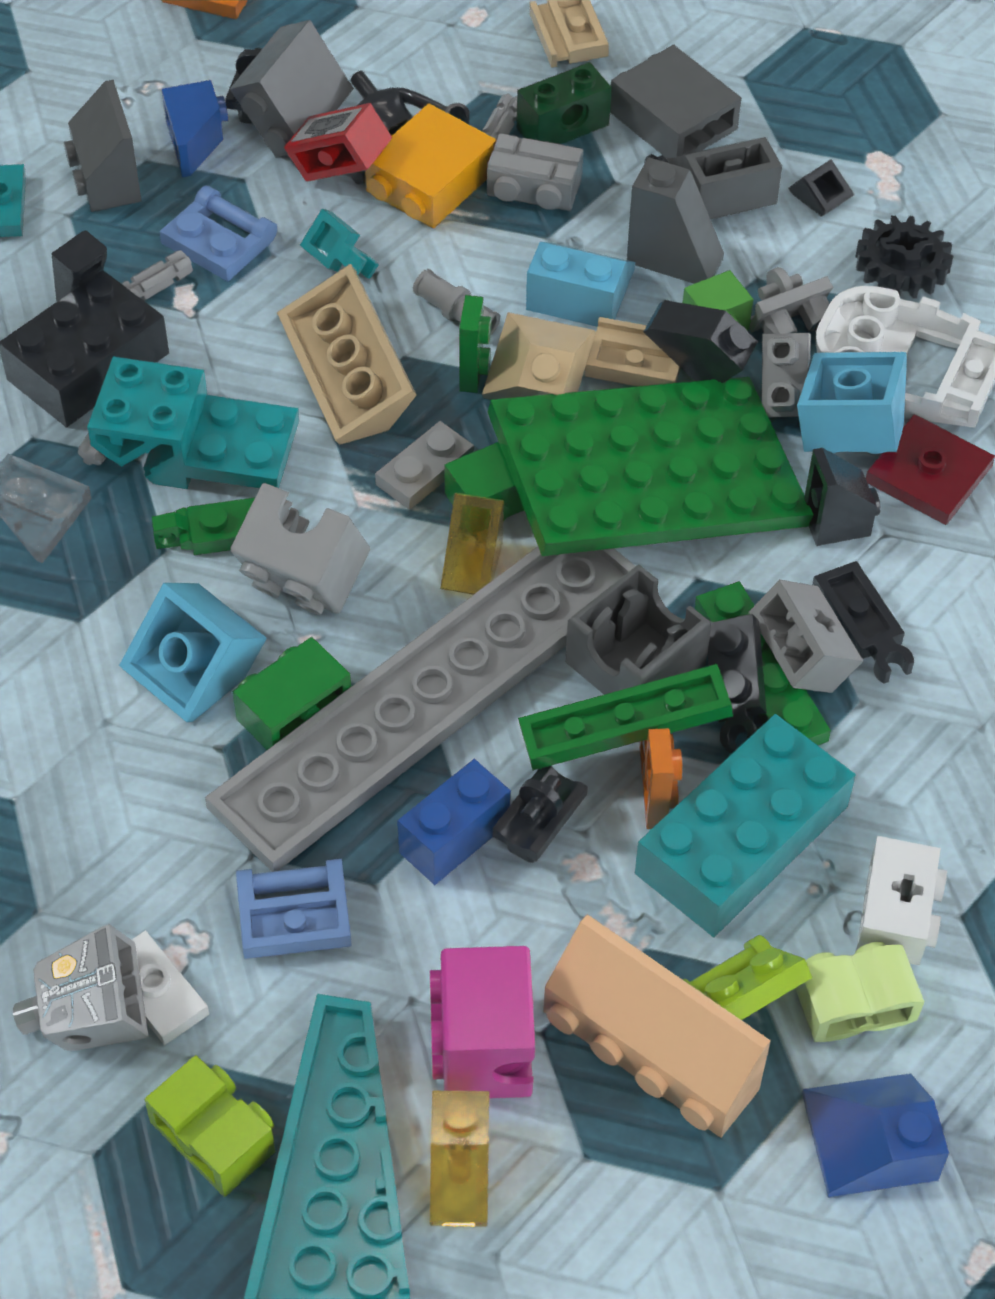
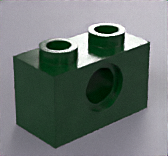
M591 62L518 89L516 128L524 138L561 145L609 126L612 87Z

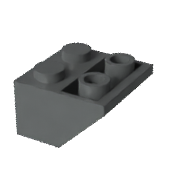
M766 137L667 158L668 163L691 170L710 219L777 204L782 165Z

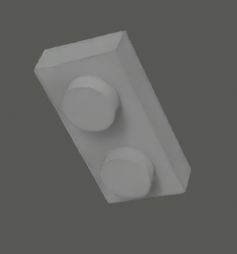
M439 421L375 473L376 486L411 510L445 481V464L473 453L474 445Z

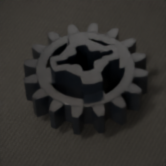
M892 215L890 224L886 225L878 219L875 220L873 229L865 228L863 230L862 239L858 240L855 258H858L856 270L865 272L863 279L865 283L876 281L878 282L877 287L896 290L899 297L902 291H908L913 299L917 298L920 289H923L928 294L934 293L935 284L943 286L947 274H950L953 255H951L952 243L943 242L945 234L943 230L931 232V222L929 221L917 225L915 224L914 216H909L906 222H900L896 215Z

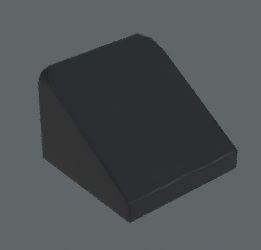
M832 159L788 188L796 198L821 217L855 195Z

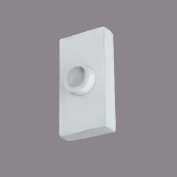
M145 930L133 938L132 941L135 942L146 1023L165 1046L207 1017L209 1009L208 1005Z

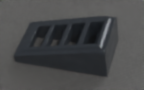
M87 230L80 232L51 254L56 302L104 269L107 259V247Z

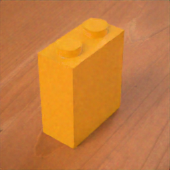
M429 103L391 136L390 142L369 169L365 170L366 191L376 199L385 201L406 213L410 218L419 220L434 229L487 180L488 162L494 151L497 139Z

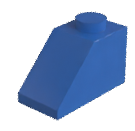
M211 80L161 89L165 120L182 177L191 176L223 141L222 122L228 121L227 106L224 96L216 97Z

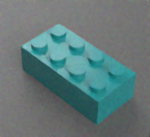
M774 714L638 841L634 874L714 938L848 807L856 774L777 714Z

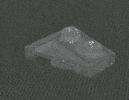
M7 454L0 463V517L34 559L43 563L91 500L90 488L75 480Z

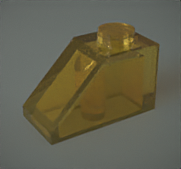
M432 1090L430 1226L487 1227L489 1091Z

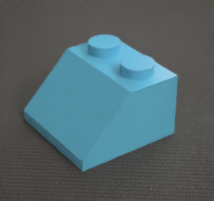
M540 242L527 271L526 310L598 327L599 317L616 319L635 270L636 262L555 243Z
M906 352L814 353L797 404L804 452H812L816 448H824L831 453L868 452L880 454L884 452H897L904 426Z
M163 583L119 666L183 720L193 722L245 679L267 638L199 583Z

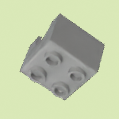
M266 483L262 484L231 546L232 554L242 564L239 571L254 580L252 583L254 588L269 596L278 598L282 591L296 597L294 603L313 614L321 615L324 609L333 613H340L370 552V546L349 516L326 508L317 526L305 532L309 525V519L299 516L298 510L291 507L292 502L286 500L289 492Z

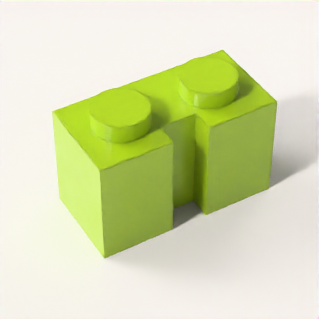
M195 1055L145 1097L144 1100L150 1123L226 1197L275 1153L272 1134L274 1123L259 1104L252 1101L247 1105L242 1099L238 1101L232 1095L237 1088L230 1076L221 1067L214 1065L209 1068Z

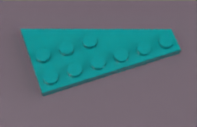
M324 994L316 995L244 1299H411L371 1002Z

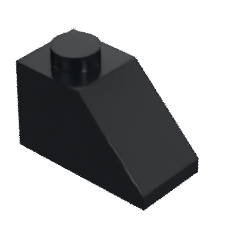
M664 300L658 305L643 331L694 381L716 380L721 383L726 382L743 371L758 342L725 310Z
M824 448L813 449L804 499L814 514L809 522V529L816 546L871 536L875 516L880 514V500L874 487L869 488L863 471Z

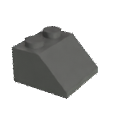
M114 80L105 81L68 122L71 140L64 142L69 167H78V170L72 171L78 196L86 195L91 212L142 202L132 135Z

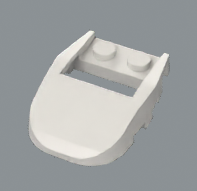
M877 286L853 287L834 297L817 327V353L906 352L907 356L915 337L957 349L936 394L925 392L924 396L920 397L905 393L904 418L910 419L916 414L930 422L975 428L995 384V337L979 331L980 320L963 313L961 319L940 310L939 301L924 296L920 303L900 299L896 290Z

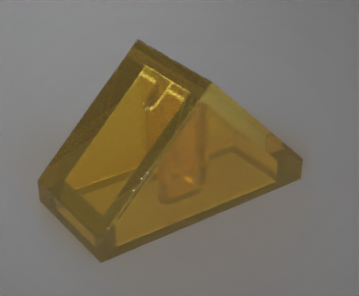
M455 493L440 589L474 595L494 579L503 545L504 501Z

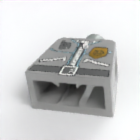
M110 924L100 927L37 962L33 969L36 996L15 1003L13 1006L14 1020L21 1033L27 1035L41 1030L46 1039L68 1051L141 1040L148 1037L135 942Z

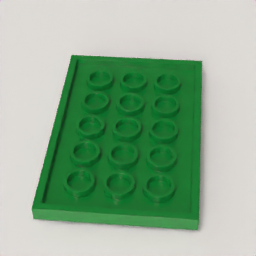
M749 376L730 378L724 383L716 380H703L490 400L487 413L542 556L802 528L809 526V522L814 515L810 506L806 504L801 486Z

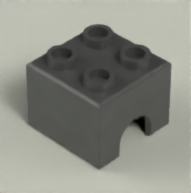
M638 564L568 620L565 662L602 694L612 693L703 668L707 661L712 623L691 606L686 609L685 619L679 618L670 612L659 596L658 579Z

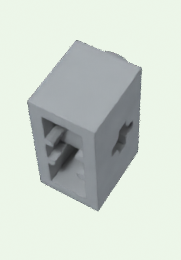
M779 579L749 611L750 614H753L759 620L760 632L793 688L832 693L863 662V659L818 586Z

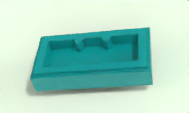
M24 164L0 165V237L23 236L26 187Z

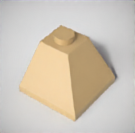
M508 312L482 393L483 398L491 400L578 392L596 334L595 331Z

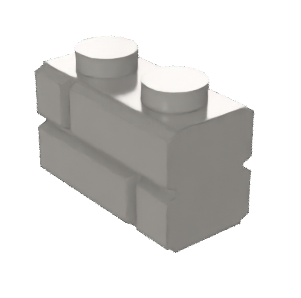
M499 133L494 151L488 162L487 195L498 197L508 202L519 201L535 204L549 210L561 209L571 211L582 179L583 149L527 138L522 139L517 136Z

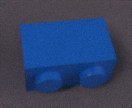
M474 758L397 820L399 853L433 885H436L493 838V827L510 806L511 790Z

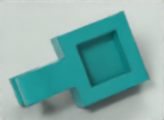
M323 208L300 243L304 250L327 269L336 272L339 271L342 264L344 267L351 264L357 274L361 273L370 279L379 266V263L372 257L354 247L360 234L332 211Z

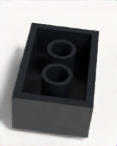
M104 270L0 341V353L6 379L66 428L95 407L113 357L157 363L169 354L164 316Z

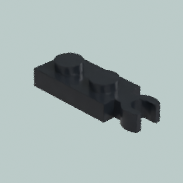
M854 561L814 576L812 585L820 588L861 658L873 657L875 661L873 670L876 678L883 684L889 682L892 670L888 663H896L906 675L911 674L914 665L913 654L908 648L901 645L905 632L859 563Z
M753 614L712 622L708 666L718 664L732 704L733 716L717 720L719 723L725 722L720 731V741L730 754L736 751L735 740L740 733L748 732L747 738L749 739L759 729L753 722V716L767 713L759 620Z

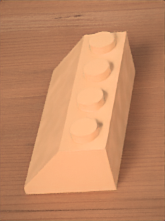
M588 914L581 920L545 985L543 1012L546 1013L548 1020L559 1031L565 1034L574 1033L587 1042L593 1053L604 1063L611 1066L619 1065L632 1074L637 1084L646 1093L656 1098L664 1097L680 1109L682 1116L691 1125L700 1130L709 1129L722 1138L759 1091L771 1040Z

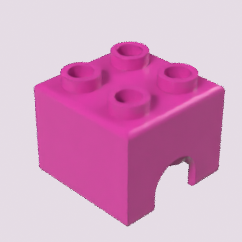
M527 946L443 949L440 956L441 970H430L433 1080L444 1079V1095L448 1100L530 1097L533 1093L534 1080L532 1076V1061L535 1058V1031L529 948Z

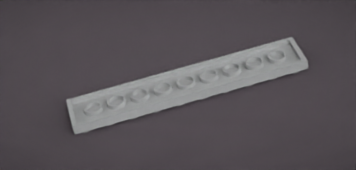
M537 546L205 797L207 809L272 872L280 870L564 648L567 642L568 620L636 566L615 549L542 556Z

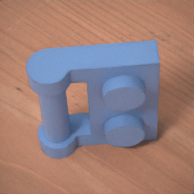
M206 185L198 191L193 203L160 230L161 244L173 251H183L192 262L228 282L271 244L277 234L278 227L271 220L265 217L258 219L221 198L219 191ZM214 213L250 234L243 238L208 217Z
M342 859L326 860V866L253 874L252 869L236 871L244 959L352 946ZM329 887V891L255 900V895Z

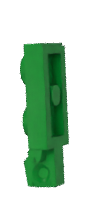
M255 497L188 506L187 508L178 509L176 512L153 516L152 528L156 549L181 546V549L193 550L194 556L231 551V546Z

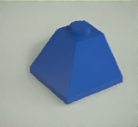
M911 1073L803 1089L802 1097L828 1197L939 1180L948 1158L949 1150L935 1101Z

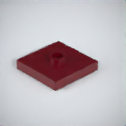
M914 414L903 427L897 452L882 453L867 471L866 481L869 485L947 525L992 468L995 455Z

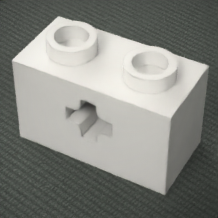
M877 836L869 866L856 951L860 947L872 942H883L885 945H903L909 963L920 965L925 947L935 948L941 916L931 914L933 900L942 901L947 878V870L938 869L941 848Z

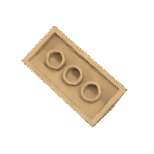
M349 264L277 312L334 439L339 445L389 431L416 397L414 388L355 268Z

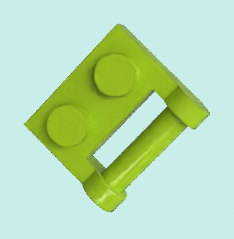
M757 935L745 942L744 950L692 981L683 980L734 1016L743 1020L813 977L805 958L774 948L762 935Z

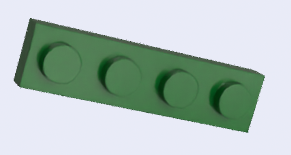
M740 581L698 595L695 600L696 611L711 623L749 615V611L755 606ZM760 632L767 713L758 715L762 723L765 724L774 714H777L815 744L821 745L829 742L831 730L807 690L791 686Z
M718 664L523 716L518 718L530 764L534 771L647 740L649 729H670V733L732 717L733 711Z

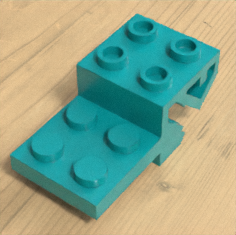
M113 357L87 429L91 446L121 467L144 453L148 454L143 467L144 476L155 485L188 489L192 478L259 489L262 484L266 483L279 488L299 424V408L208 395L205 371L202 369Z

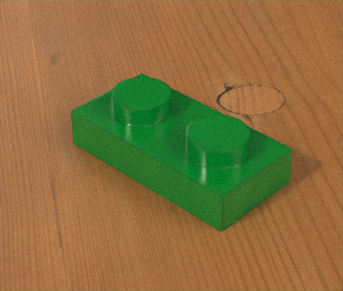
M465 295L459 327V391L478 393L480 375H488L490 370L491 348H485L483 344H489L491 317L483 316L484 297Z

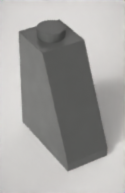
M648 157L632 185L627 260L636 262L635 266L693 284L715 276L723 261L724 251L691 170Z

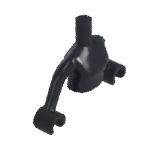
M357 71L350 78V82L363 98L358 105L371 103L391 136L414 117L404 103L411 104L420 109H423L430 103L469 124L470 112L464 104L453 103L445 106L423 94L401 87L378 90L364 71ZM362 171L352 173V179L356 184L363 183Z

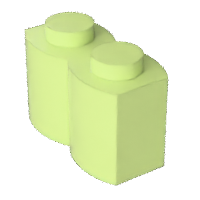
M883 942L868 943L860 947L851 956H834L830 952L811 956L806 960V963L813 978L795 988L814 1042L836 1041L865 1031H881L912 1023L918 1020L924 1005L922 994L903 945H885Z

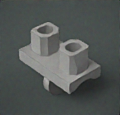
M780 267L768 271L766 276L767 285L758 288V295L762 301L757 302L755 305V315L751 316L749 328L751 333L760 329L764 334L797 333L791 317L799 314L808 331H816L829 306L826 297L833 289L828 276L803 285L799 274L789 277L786 271Z
M809 333L763 334L762 405L768 418L799 417L797 404L810 368L811 334Z

